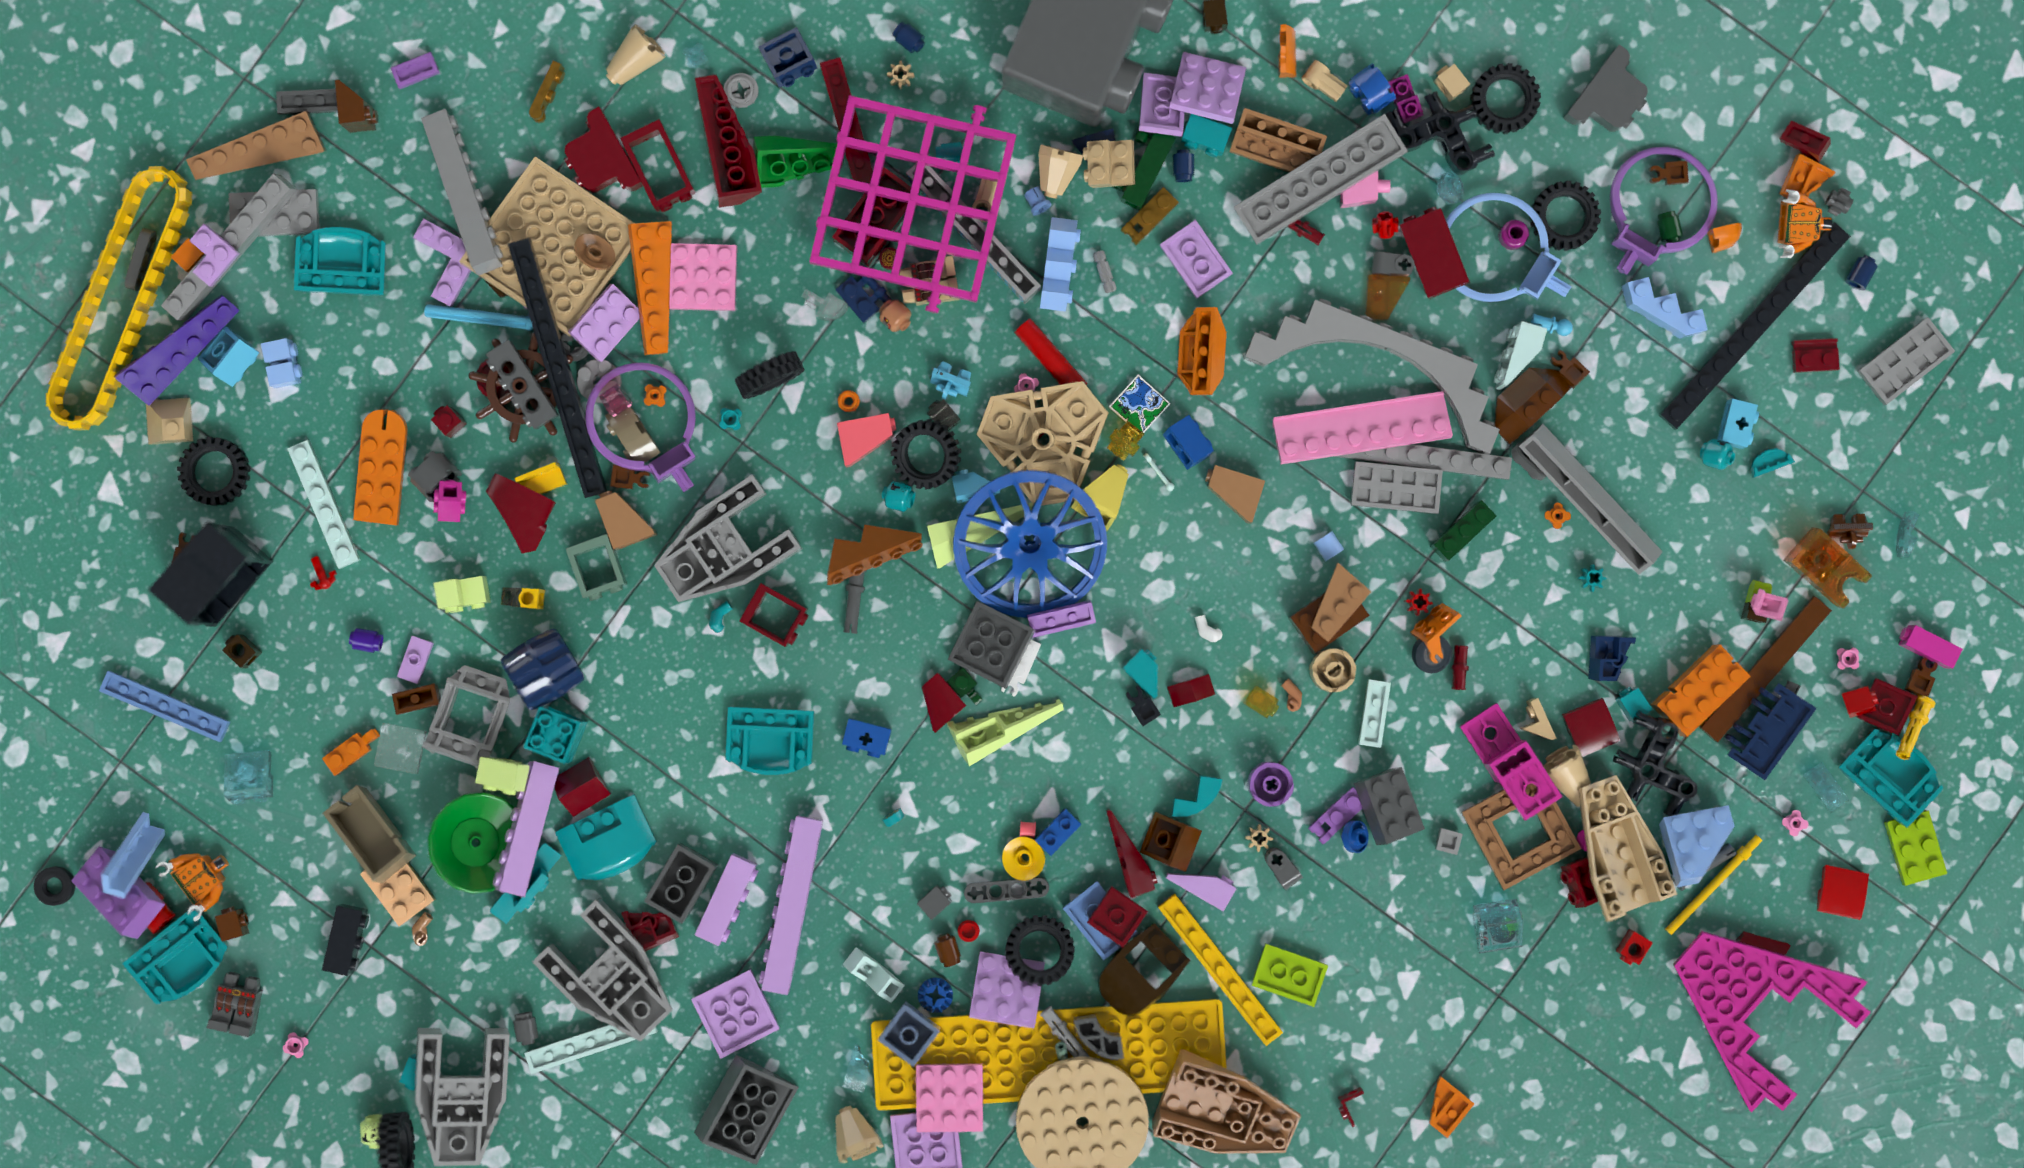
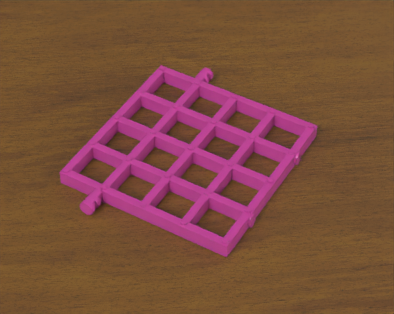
M849 95L841 132L839 131L837 135L838 144L820 217L818 216L816 227L818 228L809 261L810 264L932 292L931 297L927 299L929 306L925 308L926 311L932 313L939 312L937 305L941 304L940 294L977 303L1013 154L1016 134L980 126L981 122H984L985 117L983 114L986 113L987 108L979 105L973 106L975 113L971 115L973 122L970 124ZM856 107L887 114L880 144L849 137ZM895 117L927 124L920 154L888 146ZM935 126L967 133L960 163L928 156ZM975 135L1007 143L1000 172L968 165ZM846 147L877 154L870 184L839 177ZM886 156L917 163L910 193L879 186ZM925 166L957 173L950 203L919 196ZM965 175L997 182L990 212L958 205ZM836 187L868 194L861 224L829 217ZM876 196L908 203L901 233L869 226ZM916 205L948 212L941 243L909 235ZM956 214L988 222L981 252L949 245ZM827 226L858 233L851 264L820 257ZM867 235L898 242L891 273L860 266ZM907 245L938 252L931 282L900 275ZM946 254L978 261L971 292L939 285Z

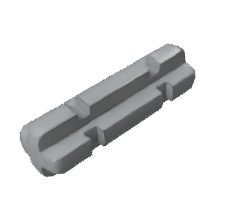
M1095 252L1093 257L1095 263L1098 264L1097 269L1101 281L1104 282V290L1106 293L1114 292L1116 285L1112 281L1113 276L1108 261L1106 262L1105 252Z

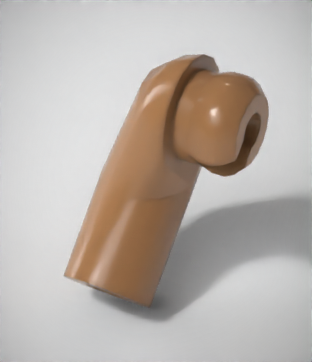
M424 912L412 927L413 940L418 946L425 945L428 939L427 925L433 920V917L427 912Z

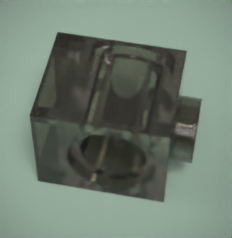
M944 399L941 402L936 400L928 407L930 411L927 412V415L933 422H941V426H948L947 431H950L961 422V419Z

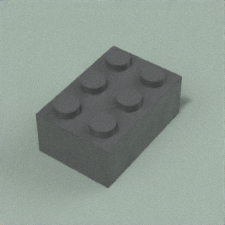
M1402 767L1391 768L1354 783L1376 845H1387L1425 829Z
M683 843L677 844L644 902L683 924L711 879L718 864Z

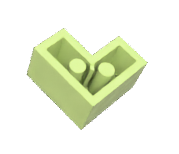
M485 576L461 580L452 579L434 583L438 609L445 610V613L462 612L463 607L471 606L472 609L484 608V603L491 602Z
M480 757L475 783L484 785L483 789L501 790L504 794L515 795L516 791L525 792L529 765L505 758Z

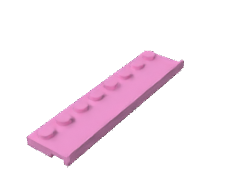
M1444 391L1285 415L1272 419L1281 465L1449 439L1453 436Z

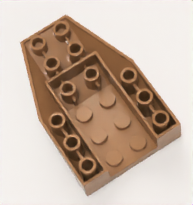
M1181 1048L1152 1119L1153 1136L1215 1154L1286 1153L1301 1114L1246 1077Z

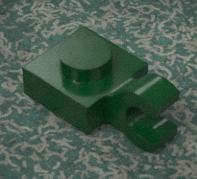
M961 668L947 681L960 698L967 694L975 705H978L983 700L973 689L977 682L964 668Z

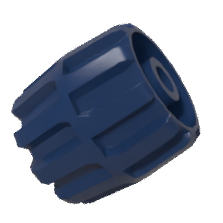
M555 628L523 642L501 658V664L508 674V678L515 686V690L520 695L524 704L530 710H535L539 706H544L562 697L585 679L574 656Z

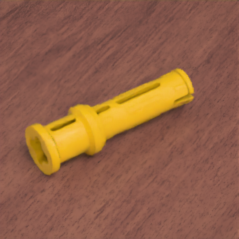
M1918 695L1915 707L1908 716L1910 722L1896 751V756L1901 759H1910L1922 726L1928 723L1930 710L1935 707V701L1927 696Z

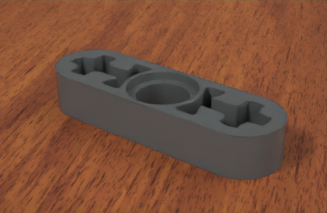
M147 228L141 230L125 278L126 288L135 291L140 290L156 243V231Z

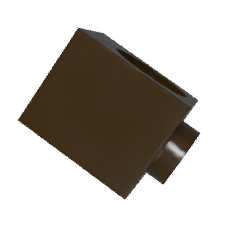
M1225 0L1203 1L1201 8L1204 31L1210 32V34L1222 33L1228 25Z
M242 634L229 637L225 642L226 646L222 649L240 668H248L262 654ZM240 644H242L245 649L243 655L241 656L237 653V647Z

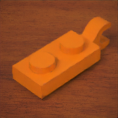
M371 729L363 737L358 732L324 756L322 760L333 775L337 776L369 753L372 749L368 744L381 735L376 729Z

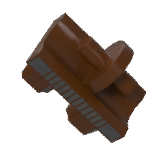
M1835 514L1830 519V529L1827 531V537L1840 538V543H1846L1848 549H1855L1856 544L1863 543V537H1867L1869 531L1873 530V523L1867 522L1865 514L1853 515L1851 517L1852 523H1846L1843 514Z

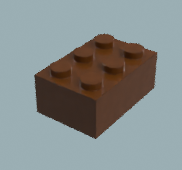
M1325 592L1288 617V619L1311 652L1316 654L1370 616L1361 604L1329 642L1311 628Z

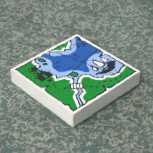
M1137 375L1109 408L1142 436L1171 403L1141 376Z

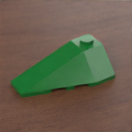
M782 136L754 137L753 150L761 188L779 187L785 185L786 181L795 178L800 180L805 175L814 172L822 173L831 170L837 144Z

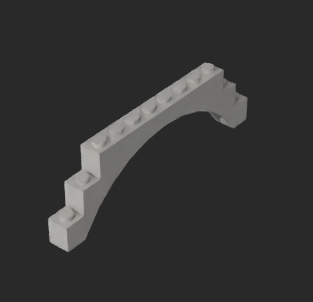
M1324 299L1314 300L1305 323H1302V319L1297 316H1285L1275 340L1271 339L1272 335L1263 331L1253 334L1244 359L1262 367L1289 352L1315 344L1333 342L1357 343L1386 350L1411 363L1425 374L1440 392L1444 391V396L1457 417L1467 448L1482 454L1491 453L1500 429L1496 428L1495 423L1491 421H1480L1489 396L1484 395V391L1475 387L1469 389L1478 364L1473 362V358L1461 355V357L1456 356L1452 350L1445 347L1438 349L1433 347V343L1428 340L1421 339L1418 341L1413 339V335L1408 332L1400 331L1398 333L1393 331V327L1388 324H1375L1370 317L1365 315L1355 316L1351 314V310L1344 307L1337 309L1331 306V302Z

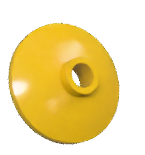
M1017 837L1005 846L1002 853V863L1006 872L1011 877L1022 881L1031 880L1043 870L1045 854L1043 848L1034 839ZM1023 854H1027L1029 856L1028 861L1023 860Z

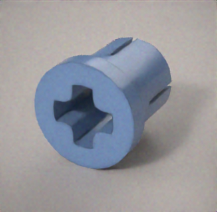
M1038 186L1024 194L1032 208L1031 213L1033 216L1045 212L1052 205L1050 200H1046Z

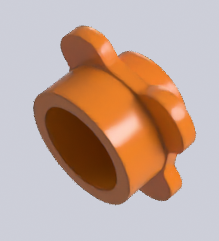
M651 384L645 387V405L651 406L653 404L663 407L666 403L664 400L666 388L662 385L659 387H653Z
M1555 503L1552 509L1545 512L1544 517L1553 524L1555 529H1559L1562 527V523L1570 520L1571 514L1563 509L1561 503Z

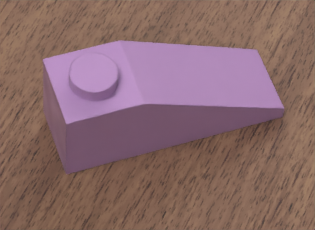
M1167 873L1165 875L1166 879L1222 911L1225 910L1236 890L1232 885L1234 881L1222 875L1221 879L1212 875Z

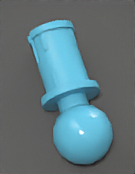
M1533 314V319H1531L1530 323L1547 328L1550 334H1552L1553 330H1556L1561 336H1567L1573 330V325L1569 320L1561 319L1557 322L1555 316L1549 318Z

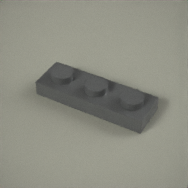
M336 89L276 92L277 113L279 115L299 114L308 110L309 114L338 112Z

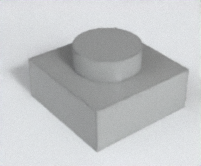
M1440 828L1435 849L1457 855L1463 834Z

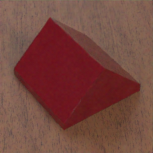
M590 757L559 774L554 785L558 800L573 817L611 795Z

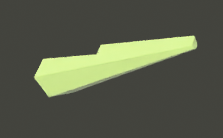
M1028 503L1031 510L1033 507V503ZM1022 505L1002 509L1012 522H1016L1025 516ZM996 511L974 515L1001 522ZM958 519L927 526L937 569L955 559L953 538ZM970 521L966 541L982 543L1000 531ZM965 546L966 552L972 549L970 547Z
M1057 699L1053 704L1042 706L1041 703L1034 705V708L1022 710L1021 707L989 713L988 717L974 720L973 717H969L967 721L960 723L950 721L947 725L960 754L967 764L971 766L1061 712L1064 708L1060 699Z

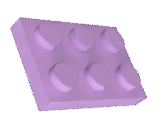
M1151 73L1143 74L1139 131L1182 137L1184 112L1169 108L1177 77Z
M1196 220L1159 245L1196 299L1233 274Z
M609 284L568 333L598 362H602L640 319L639 309L614 284Z

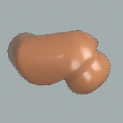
M1288 678L1281 686L1288 693V710L1295 712L1301 707L1302 692Z

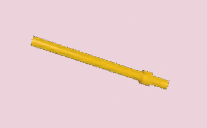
M1755 835L1745 846H1741L1736 851L1737 855L1665 930L1672 935L1743 860L1747 861L1752 855L1751 852L1763 840Z

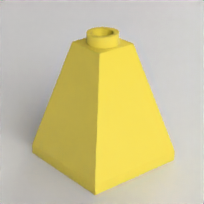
M1113 465L1083 489L1092 498L1096 505L1095 507L1100 511L1106 531H1108L1118 515L1129 475L1127 469L1121 465ZM1075 499L1071 508L1084 517H1088L1084 508Z

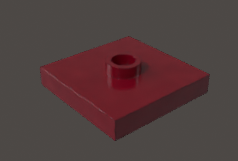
M1875 678L1870 692L1875 690L1879 702L1875 704L1876 711L1859 715L1856 718L1899 736L1918 696Z
M1111 886L1087 923L1124 948L1148 910Z

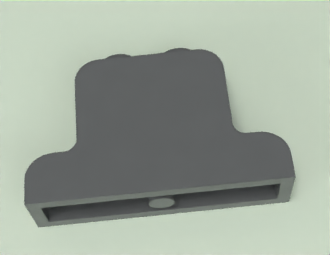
M1620 44L1614 49L1563 119L1572 125H1577L1580 123L1584 124L1591 117L1610 132H1616L1621 127L1627 129L1634 120L1632 114L1635 110L1639 112L1647 101L1644 98L1648 93L1646 85L1625 70L1630 63V54L1627 49Z

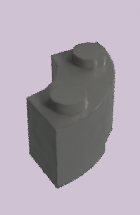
M1095 1014L1073 1017L1079 1037L1091 1050L1106 1058L1124 1059L1120 1033L1104 1029L1098 1023Z

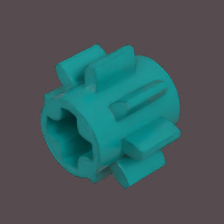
M1590 565L1589 571L1586 568L1581 569L1583 575L1577 577V579L1583 582L1581 588L1589 587L1590 592H1594L1595 586L1599 589L1603 588L1601 582L1607 579L1602 576L1603 568L1595 570V565ZM1595 574V582H1589L1591 578L1589 575Z

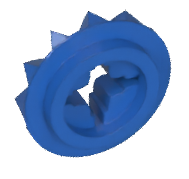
M941 978L927 979L922 983L918 991L919 1003L924 1010L931 1013L943 1012L950 1006L953 999L951 986ZM936 986H938V994L945 998H938L934 1005L932 997L926 995V993H933Z

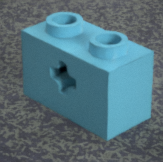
M1737 399L1727 400L1717 439L1728 442L1732 447L1744 449L1751 445L1754 437L1752 432L1753 424H1756L1759 417L1758 405ZM1736 421H1739V424L1743 425L1742 428H1739V425L1736 424Z

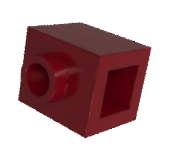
M448 405L439 407L433 413L434 417L431 419L439 430L449 438H452L467 424L454 408Z

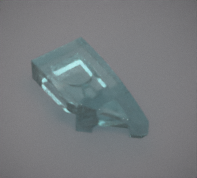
M855 1044L842 1087L863 1093L870 1073V1063L862 1055L860 1046Z

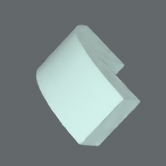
M857 947L843 963L850 973L865 981L877 995L891 1003L905 986L885 967Z

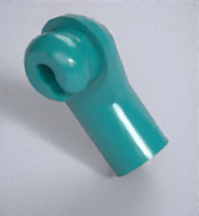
M725 601L711 612L709 627L715 633H719L724 629L722 623L723 616L733 610L728 601Z

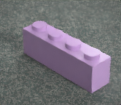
M735 853L731 855L695 936L717 946L722 942L726 943L731 933V930H728L731 921L735 923L739 916L740 910L737 908L740 901L744 903L749 894V890L746 888L749 882H754L759 872L756 870V863Z

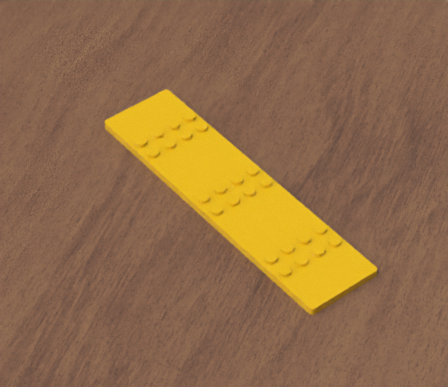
M1220 999L1159 1002L1152 1004L1144 1012L1135 1016L1122 1015L1112 1006L1053 1009L1059 1018L1067 1023L1066 1027L1090 1057L1102 1059L1104 1062L1117 1065L1123 1069L1139 1086L1142 1094L1164 1092L1181 1048L1227 1069L1223 1006ZM1037 1010L1034 1029L969 1018V1015L928 1017L940 1026L941 1029L916 1064H983V1104L1018 1102L1025 1091V1087L1032 1078L1047 1069V1066L1059 1061L1055 1046L1061 1041L1056 1034L1053 1035L1051 1033L1052 1029L1043 1017L1040 1016V1013L1044 1010ZM1095 1014L1098 1023L1104 1029L1120 1033L1124 1059L1106 1058L1091 1050L1079 1037L1073 1017ZM891 1020L873 1021L871 1024L876 1108L878 1110L916 1108V1064L914 1067L878 1041L880 1034ZM1067 1050L1068 1058H1072L1073 1056Z

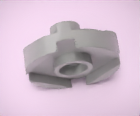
M595 359L587 362L578 371L577 386L580 393L588 399L595 386L594 381L596 377L600 376L602 378L616 367L606 360L598 362ZM621 374L610 380L603 387L595 403H606L616 397L622 384Z

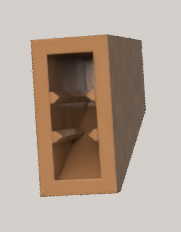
M1217 465L1213 467V470L1208 469L1205 481L1208 482L1207 488L1246 523L1251 524L1265 481Z
M607 491L600 494V498L595 500L614 550H619L657 535L656 530L620 494Z

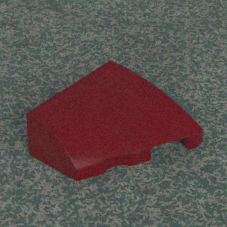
M939 673L935 674L922 686L932 730L935 733L967 706Z

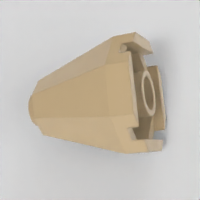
M1040 145L1041 191H1045L1044 196L1057 199V195H1063L1080 167L1083 155Z
M847 1106L839 1110L840 1114L836 1116L837 1155L841 1163H847L848 1157H851L852 1161L870 1155L877 1151L876 1146L879 1148L884 1147L880 1136L857 1108L852 1109L851 1106Z

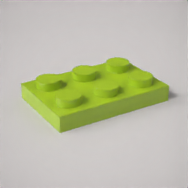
M1924 810L1908 828L1895 819L1884 822L1902 885L1907 886L1947 874L1929 810Z
M1265 943L1251 985L1315 1007L1328 965Z

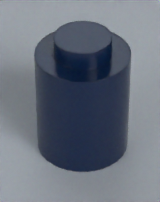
M1867 255L1857 257L1845 282L1855 289L1864 291L1878 267L1875 263L1876 260Z

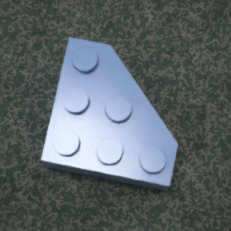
M1729 805L1663 817L1659 827L1676 887L1698 884L1734 828Z

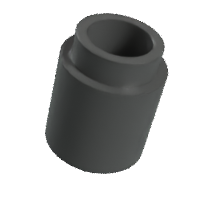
M532 1012L514 1015L515 1020L513 1024L516 1041L521 1042L522 1045L535 1043L534 1039L539 1038L535 1016L532 1015Z

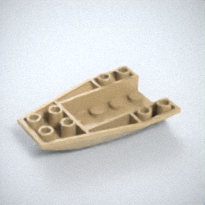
M1617 775L1581 787L1580 808L1591 879L1606 922L1626 915L1625 912L1645 904L1662 901L1677 895L1663 852Z

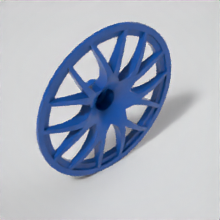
M1025 470L997 477L981 487L969 499L959 515L953 538L954 558L958 572L967 588L977 599L1006 615L1028 618L1027 615L1075 604L1095 584L1105 563L1107 535L1100 511L1095 507L1096 505L1092 498L1082 488L1067 478L1054 473ZM1019 483H1044L1030 510ZM1010 485L1015 486L1025 514L1021 523L1012 522L1005 515L994 496L995 492ZM1052 485L1067 492L1069 496L1057 515L1050 522L1040 523L1037 517L1049 486ZM990 497L1001 522L973 515L979 506ZM1073 498L1080 503L1088 514V517L1061 522ZM970 521L1005 533L1007 539L1000 544H981L966 541V534ZM1089 522L1092 523L1094 542L1064 545L1058 544L1054 540L1056 534ZM1031 534H1033L1034 541L1032 542L1029 540L1028 542H1025V535L1031 536ZM965 546L992 554L971 569ZM1094 548L1093 557L1088 569L1068 555ZM1002 558L1012 559V566L1006 574L988 589L974 575ZM1058 558L1084 573V576L1072 589H1069L1051 572L1047 566L1048 559ZM1029 567L1038 575L1040 603H1018L1021 577ZM1014 577L1013 602L992 593ZM1045 577L1066 593L1058 598L1044 602Z

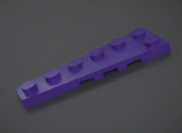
M221 294L201 309L194 317L184 322L181 327L164 337V340L156 346H152L144 355L119 371L114 376L115 379L150 406L240 310Z

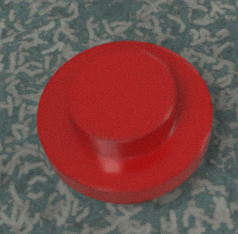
M965 920L960 923L958 935L963 941L972 942L979 936L980 929L975 921Z

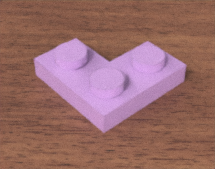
M203 224L190 239L197 248L206 254L193 273L209 287H213L240 253L207 224Z

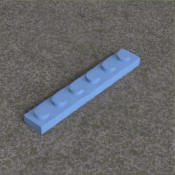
M107 671L99 689L102 693L218 742L223 741L230 724L228 720L112 671Z

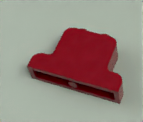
M599 106L591 110L587 115L586 121L590 131L565 146L567 157L564 158V161L570 170L574 168L577 174L574 178L578 186L581 188L585 187L591 193H597L617 181L623 190L636 191L642 188L643 184L603 111Z

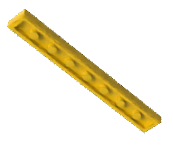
M1174 893L1157 906L1265 1046L1283 1033L1176 894Z

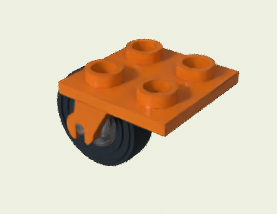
M1443 603L1435 606L1424 620L1417 622L1414 629L1410 632L1417 639L1412 648L1413 662L1420 670L1426 673L1442 671L1447 667L1452 656L1450 644L1441 635L1461 617V614Z

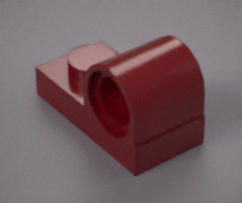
M1792 120L1779 138L1781 143L1799 150L1802 155L1818 163L1831 145L1830 137Z

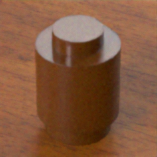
M949 933L937 936V941L934 942L940 963H943L944 967L960 963L961 953L955 936H950Z

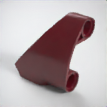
M494 473L486 489L487 495L504 519L521 554L536 551L546 531V522L556 502L519 483Z

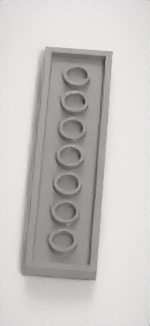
M1384 114L1234 206V209L1254 242L1258 245L1403 156L1408 150Z

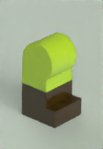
M1756 580L1751 582L1741 619L1756 623L1767 622V617L1755 614L1753 607H1751L1753 595L1758 593L1759 588L1764 589L1765 593L1771 594L1772 584Z

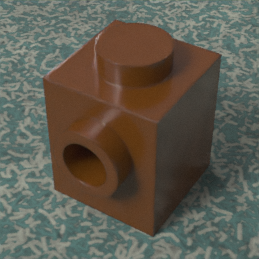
M233 906L221 910L222 914L215 916L222 942L250 934L247 926L249 925V919L247 914L243 912V909L235 910Z

